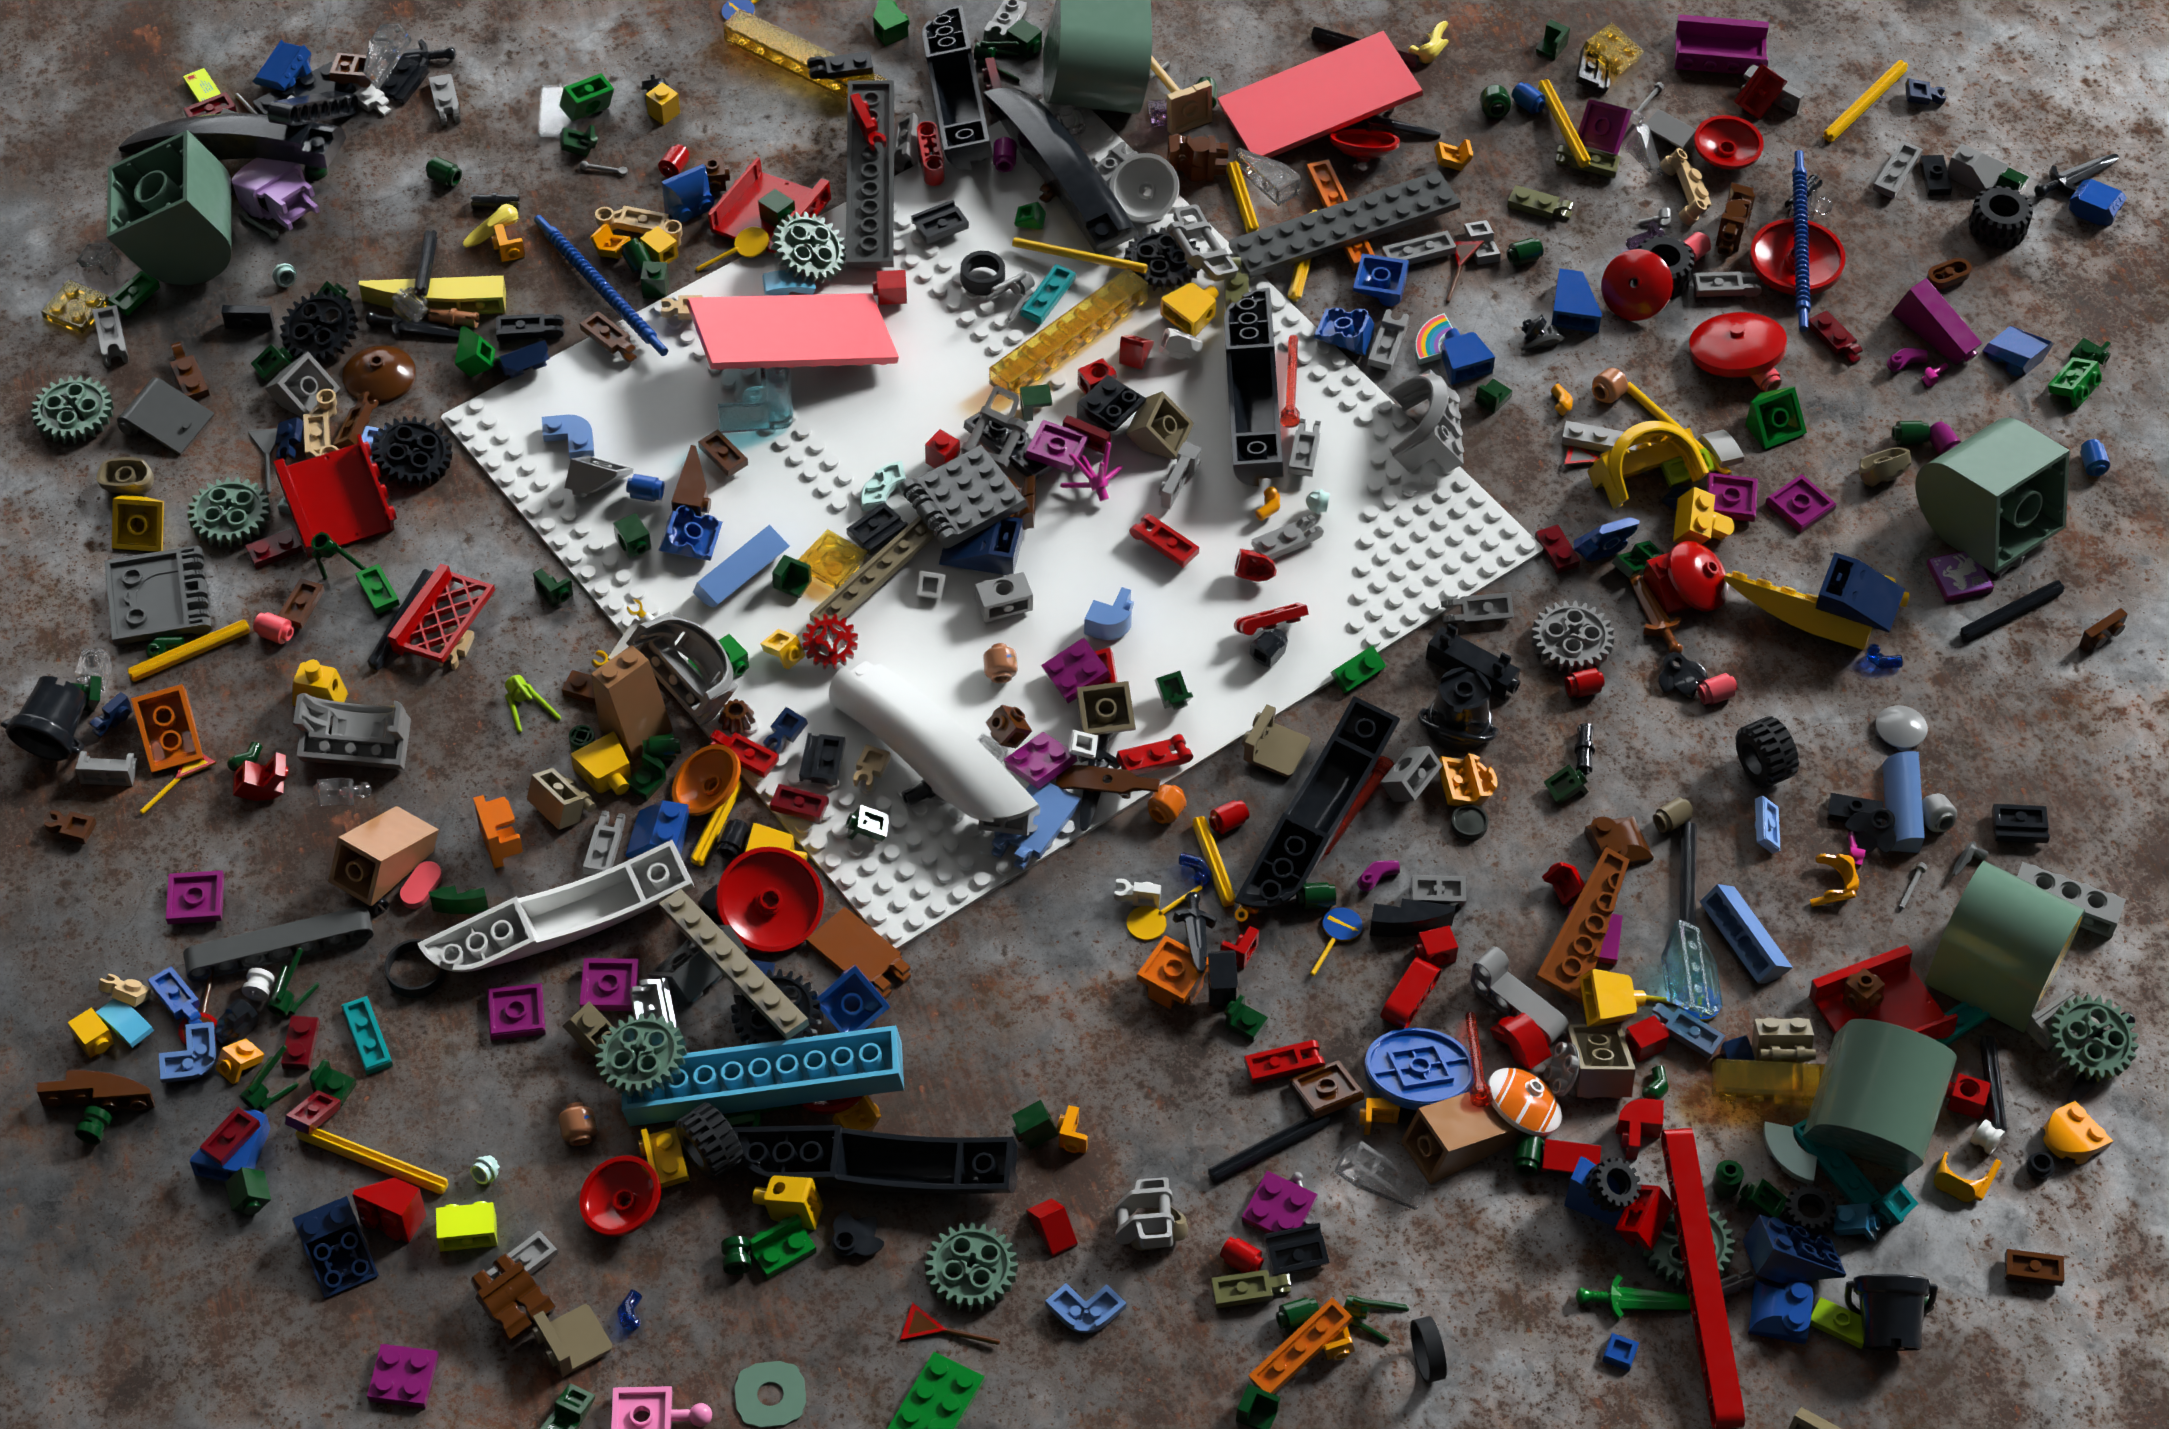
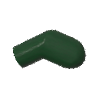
M158 637L147 646V655L153 658L184 645V638Z
M251 742L247 752L234 755L228 759V768L231 771H237L245 760L257 763L263 746L258 742Z
M1655 1066L1651 1069L1653 1082L1649 1084V1087L1642 1089L1644 1099L1659 1100L1668 1092L1669 1086L1664 1066Z

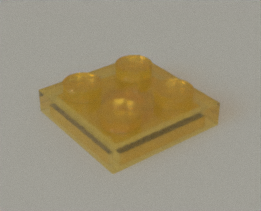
M1612 22L1588 39L1583 46L1615 76L1639 60L1645 52Z
M68 279L41 310L42 317L83 334L94 321L92 310L106 307L109 304V295Z
M827 529L798 560L811 566L813 577L837 590L868 559V552Z

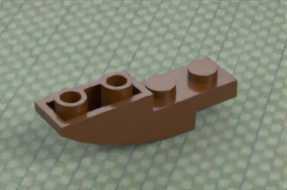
M71 1070L66 1071V1080L37 1083V1094L42 1106L58 1107L63 1104L86 1105L90 1102H95L96 1107L102 1108L108 1113L126 1109L139 1111L155 1107L150 1088L129 1078L112 1073Z

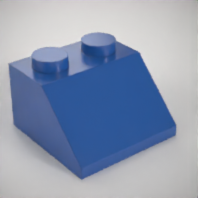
M662 800L640 810L626 851V857L634 858L670 840H673L681 856L690 826L688 804Z

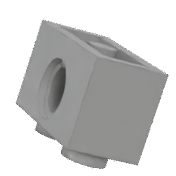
M1024 572L1009 574L1005 577L985 580L975 584V600L984 623L1033 610V593Z
M1429 746L1408 747L1380 783L1393 802L1415 801L1443 765Z

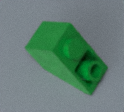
M879 0L873 15L874 34L885 46L908 37V26L910 25L908 16L898 9L894 0Z
M463 326L460 328L455 365L472 378L493 367L496 349L478 334Z

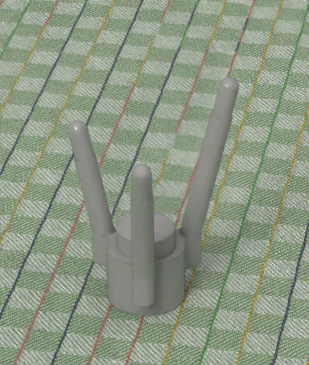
M1022 271L1017 276L992 287L993 293L986 296V299L990 300L1008 289H1011L1016 295L1023 294L1008 317V321H1011L1027 298L1033 294L1031 288L1035 285L1034 279L1030 273Z

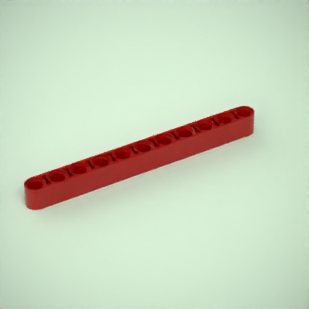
M1692 1128L1662 1130L1661 1146L1711 1425L1713 1429L1743 1428L1745 1425V1412Z

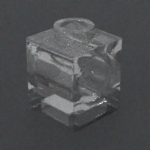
M83 648L74 673L77 683L87 684L91 675L102 677L101 691H105L113 668L109 652L101 649Z

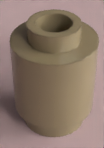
M1677 797L1656 810V813L1653 815V822L1659 831L1663 833L1667 831L1672 832L1692 819V805L1688 800Z

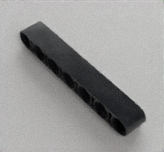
M328 91L273 101L268 107L267 117L270 123L298 126L349 116L357 111L358 97L356 94Z

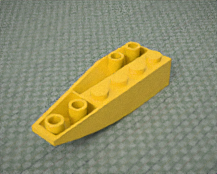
M1738 571L1725 575L1724 581L1745 598L1788 624L1820 637L1862 650L1865 649L1872 627L1815 609L1818 596L1796 592L1797 590L1787 586H1782L1781 588L1773 586L1772 582L1757 578V581L1747 578V574Z

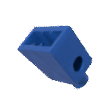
M1452 328L1445 333L1446 339L1442 344L1441 358L1451 385L1493 373L1495 356L1476 333L1469 332L1461 335L1456 328Z

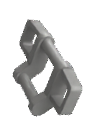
M1194 204L1176 208L1173 216L1174 222L1167 226V231L1180 245L1185 253L1187 263L1196 269H1202L1213 281L1235 278L1238 273V267L1227 251L1221 248L1212 234V228L1199 206ZM1193 215L1197 223L1184 225L1181 217ZM1203 236L1212 252L1202 254L1197 250H1193L1188 239ZM1224 264L1228 270L1216 271L1212 266Z
M994 386L985 406H982L979 412L981 416L968 441L963 443L959 456L977 447L976 445L990 420L1012 430L1000 455L988 452L1000 468L1008 467L1010 463L1009 457L1022 432H1025L1029 426L1027 422L1014 418L1019 404V396L1000 386ZM998 394L1014 401L1009 416L990 408Z
M1167 1177L1137 1180L1135 1190L1129 1191L1115 1204L1114 1213L1118 1219L1115 1238L1119 1244H1129L1138 1236L1140 1247L1143 1249L1170 1247L1173 1245L1172 1229L1175 1222L1170 1206L1173 1195L1169 1189V1179ZM1159 1207V1213L1132 1215L1137 1211V1208ZM1167 1232V1233H1165V1234H1159V1235H1145V1234H1144V1233Z

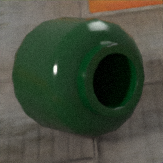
M1489 85L1484 88L1480 95L1481 108L1487 117L1493 119L1502 118L1510 111L1511 100L1508 91L1503 86Z

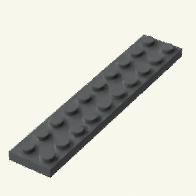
M894 80L848 81L846 268L894 267ZM859 93L862 100L867 101L871 118L875 117L878 124V131L876 132L886 136V147H883L882 143L876 142L874 143L875 151L870 150L869 144H867L851 112L850 95Z
M1436 171L1230 239L1228 246L1235 257H1241V267L1245 273H1248V278L1250 279L1460 209L1461 202L1440 171Z

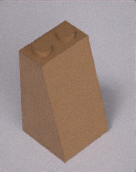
M630 645L591 673L599 728L606 735L614 731L624 752L632 759H635L644 752L642 740L649 739L650 736L667 735L673 731L649 659L633 645Z
M395 806L338 837L328 882L372 906L434 852L439 829Z
M1487 1086L1418 1108L1401 1142L1428 1182L1433 1184L1514 1144L1516 1137L1523 1134V1132L1510 1125L1498 1114L1489 1100Z

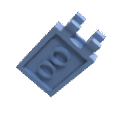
M1050 782L1040 789L1029 784L1026 791L1040 807V814L1033 819V824L1038 825L1037 830L1029 832L1028 836L995 832V838L992 841V845L995 847L991 854L1001 859L1011 844L1018 848L1014 853V857L1017 858L1014 866L1024 870L1032 856L1038 859L1043 856L1081 805L1080 797Z

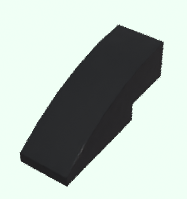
M1402 898L1401 907L1374 903L1369 935L1407 937L1448 925L1452 926L1455 906Z

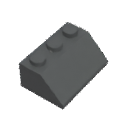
M716 924L743 953L748 951L730 925ZM689 939L647 974L650 979L667 978L670 995L677 1001L684 1002L696 1001L703 995L702 991L708 985H713L722 978V973Z

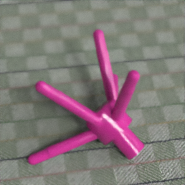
M1106 443L1103 462L1099 465L1098 474L1094 473L1085 455L1081 456L1083 465L1073 453H1070L1069 457L1089 479V482L1061 483L1060 487L1091 488L1092 491L1097 492L1100 502L1109 499L1106 487L1109 486L1107 481L1122 469V466L1118 465L1106 475L1111 443Z

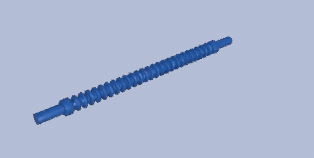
M1797 150L1794 152L1795 168L1792 170L1795 237V310L1798 313L1799 331L1806 332L1809 329L1808 313L1811 310L1809 293L1807 170L1804 167V152Z
M537 215L534 218V222L545 233L546 239L558 249L562 256L576 268L580 275L594 287L598 294L634 329L635 333H638V336L646 344H650L661 356L667 355L668 349L657 338V333L643 321L642 317H639V314L606 282L602 275L588 263L566 237H563V234L556 227H551L541 215Z

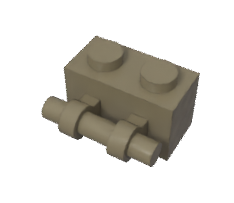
M554 768L532 774L527 800L557 829L580 822L583 808L589 813L595 810L596 804L592 801V797L587 792L581 791L572 778L559 774Z
M1765 1018L1754 1020L1751 1046L1756 1062L1805 1063L1816 1060V1050L1812 1049L1814 1033L1810 1019Z

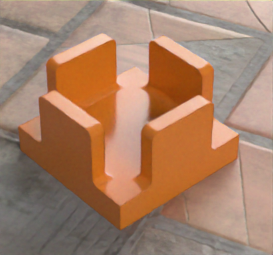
M484 795L474 797L473 801L479 829L494 869L504 866V858L523 852L520 835L515 833L512 826L496 831L499 827L515 822L509 801L506 797H500L487 802Z
M1165 935L1137 973V980L1148 986V998L1168 1009L1172 1008L1174 1000L1181 1004L1187 1003L1191 1005L1203 988L1204 975L1208 970V957L1204 972L1198 973L1193 966L1189 947Z

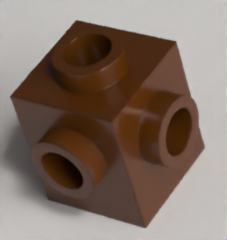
M724 159L695 160L696 167L701 164L706 166L710 192L726 191V181H730L729 167H724Z
M1001 705L994 710L992 716L985 722L991 731L992 738L999 745L1015 749L1032 732L1024 719L1025 714L1017 707Z
M1865 968L1856 975L1851 974L1844 983L1845 991L1842 1002L1862 1018L1873 1009L1878 1008L1884 1000L1883 991L1885 983L1877 975L1870 973Z

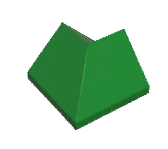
M1793 386L1759 393L1750 404L1745 425L1763 449L1807 433L1796 389Z

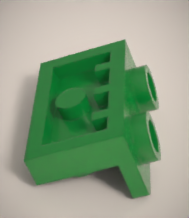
M2072 357L2047 385L2049 393L2069 396L2072 406L2079 408L2102 381L2098 361Z
M798 1214L793 1217L783 1218L776 1226L767 1231L763 1230L756 1233L749 1240L750 1254L767 1280L817 1253L816 1246L802 1227L801 1218Z

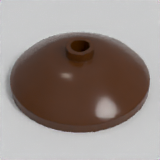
M386 345L372 346L357 352L346 362L342 373L343 384L347 392L355 399H358L361 393L368 391V402L377 399L378 404L388 403L402 397L411 389L416 379V368L412 358L403 350Z

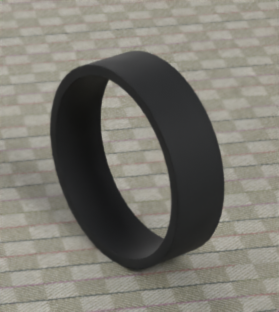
M425 939L403 941L396 945L386 957L384 969L388 984L394 992L403 997L421 998L430 995L445 980L447 970L443 968L440 969L432 981L418 987L400 985L390 977V969L394 961L406 952L421 950L417 943Z
M1431 1316L1412 1320L1410 1324L1412 1348L1422 1378L1426 1383L1445 1379L1447 1376L1446 1356L1435 1321Z

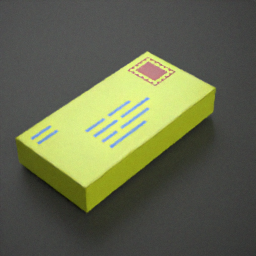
M204 68L183 76L185 84L197 102L221 94Z

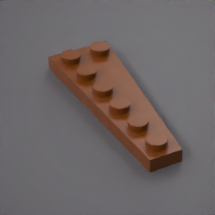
M1605 847L1535 977L1538 981L1580 1004H1583L1579 977L1595 969L1630 860L1608 847Z

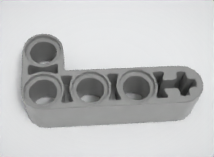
M1491 947L1472 966L1470 977L1472 987L1506 1016L1516 1017L1521 1013L1530 1016L1541 1029L1548 1046L1551 1045L1569 1027L1568 1020L1556 1008L1508 972L1509 959L1506 954L1498 947Z

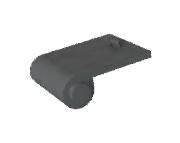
M154 377L117 418L118 428L124 434L137 435L139 431H142L180 456L214 416V413L165 381Z

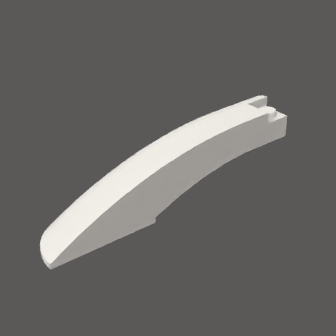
M864 661L851 671L842 667L832 679L829 687L830 703L880 738L926 781L934 793L966 815L986 822H994L995 818L1005 817L1010 821L1026 816L1039 808L1038 803L1024 787L966 729L927 696L880 663L873 666L869 662Z
M670 840L595 875L521 898L516 896L417 944L423 954L440 968L454 972L475 971L531 956L584 938L659 905V902L679 889L687 892L695 888L676 845L673 840Z

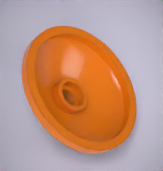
M720 744L709 745L693 753L681 765L672 785L673 801L688 804L689 815L691 816L704 815L718 809L731 797L737 787L741 773V764L737 754L729 747Z

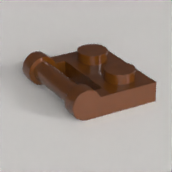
M337 53L329 72L330 81L339 84L358 83L360 87L368 88L372 83V73L378 66V59L372 55ZM359 66L365 67L363 72H357Z

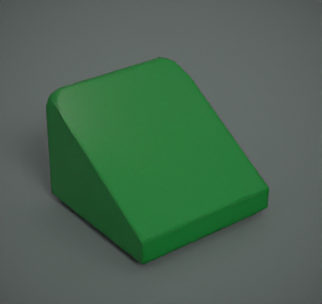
M1038 201L1019 206L1014 225L1016 227L1043 229L1046 211Z

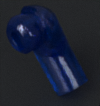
M1870 644L1867 646L1866 658L1878 668H1901L1903 666L1901 655L1885 656L1880 653L1881 648L1879 645Z
M1185 852L1181 853L1179 864L1193 868L1196 872L1194 875L1195 883L1201 886L1206 885L1211 880L1212 873L1205 860L1199 856Z
M633 1289L630 1290L617 1310L620 1325L623 1328L626 1327L631 1332L635 1331L641 1324V1320L635 1316L634 1309L641 1301L642 1295Z

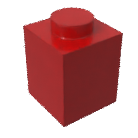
M905 270L877 271V281H872L873 295H878V305L907 304Z
M941 429L925 444V463L935 469L957 458L960 454V440Z
M1653 1015L1627 1027L1624 1037L1629 1051L1636 1061L1640 1062L1666 1050L1669 1031L1666 1025L1660 1023L1657 1017Z

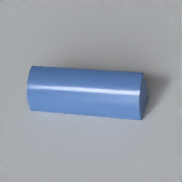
M769 524L699 580L693 590L694 595L708 606H717L788 549L790 545Z
M1900 752L1891 755L1882 764L1885 809L1890 810L1895 817L1893 831L1896 835V842L1890 851L1920 853L1924 841L1919 752Z
M1717 884L1699 901L1757 983L1763 984L1774 981L1793 968L1734 886Z

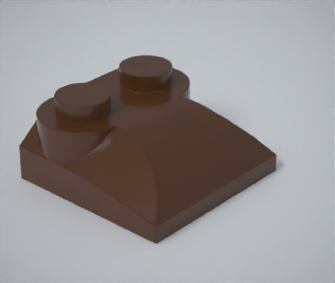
M1604 816L1597 817L1592 821L1591 825L1585 826L1584 833L1597 860H1599L1605 847L1630 859L1628 867L1654 860V856L1634 816L1617 819Z

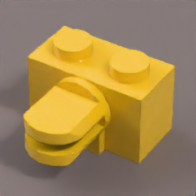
M1693 487L1677 500L1673 541L1676 543L1693 541L1703 544L1711 537L1722 541L1733 533L1734 523L1731 518L1714 511V494Z

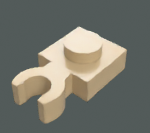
M678 295V301H674L671 298L661 299V316L663 318H670L678 315V320H692L687 307L688 298L703 296Z
M449 627L445 635L455 632L457 627ZM467 630L445 660H452L451 667L453 670L459 665L458 656L466 657L475 638L474 631ZM445 643L440 645L441 651L445 647ZM439 662V666L443 667L444 663Z
M866 744L856 763L857 772L853 776L854 786L857 787L859 781L866 780V790H871L874 784L873 776L881 778L891 758L890 752Z
M108 974L107 980L99 979L98 989L100 991L112 993V998L136 1007L150 998L151 988L142 985L140 981L133 979L122 981L113 974Z

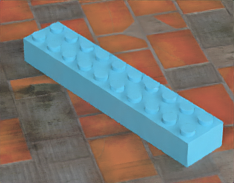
M895 1025L691 1052L683 1056L685 1065L678 1066L681 1074L671 1075L674 1082H663L664 1090L656 1086L654 1087L653 1095L650 1094L649 1090H644L642 1097L639 1096L637 1091H634L633 1095L628 1097L625 1089L622 1092V1111L628 1125L637 1126L678 1120L705 1102L714 1106L722 1114L903 1091L902 1042Z

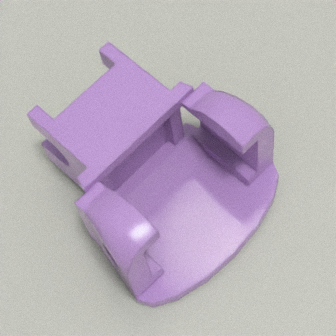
M256 158L243 166L232 178L238 202L247 214L259 219L263 217L267 220L273 218L289 231L293 229L292 222L306 213L313 211L317 214L320 212L318 205L310 199L315 194L312 186L305 182L301 166L298 163ZM258 197L261 199L265 198L268 211L259 205Z

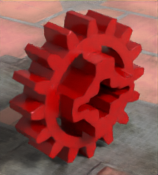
M823 614L822 621L815 617L814 626L811 624L806 625L808 633H803L802 635L803 640L806 641L802 643L803 650H808L806 652L807 659L814 657L813 665L816 666L822 662L823 669H826L828 664H832V667L837 669V663L839 662L844 666L847 665L846 657L854 658L852 650H857L858 643L854 642L858 640L857 633H852L854 631L853 624L846 626L847 618L844 617L839 621L837 620V614H834L832 619H828L827 614ZM823 629L819 635H816L818 631ZM827 634H829L830 639L834 642L833 649H831L827 641ZM841 648H845L841 653L838 654V651Z

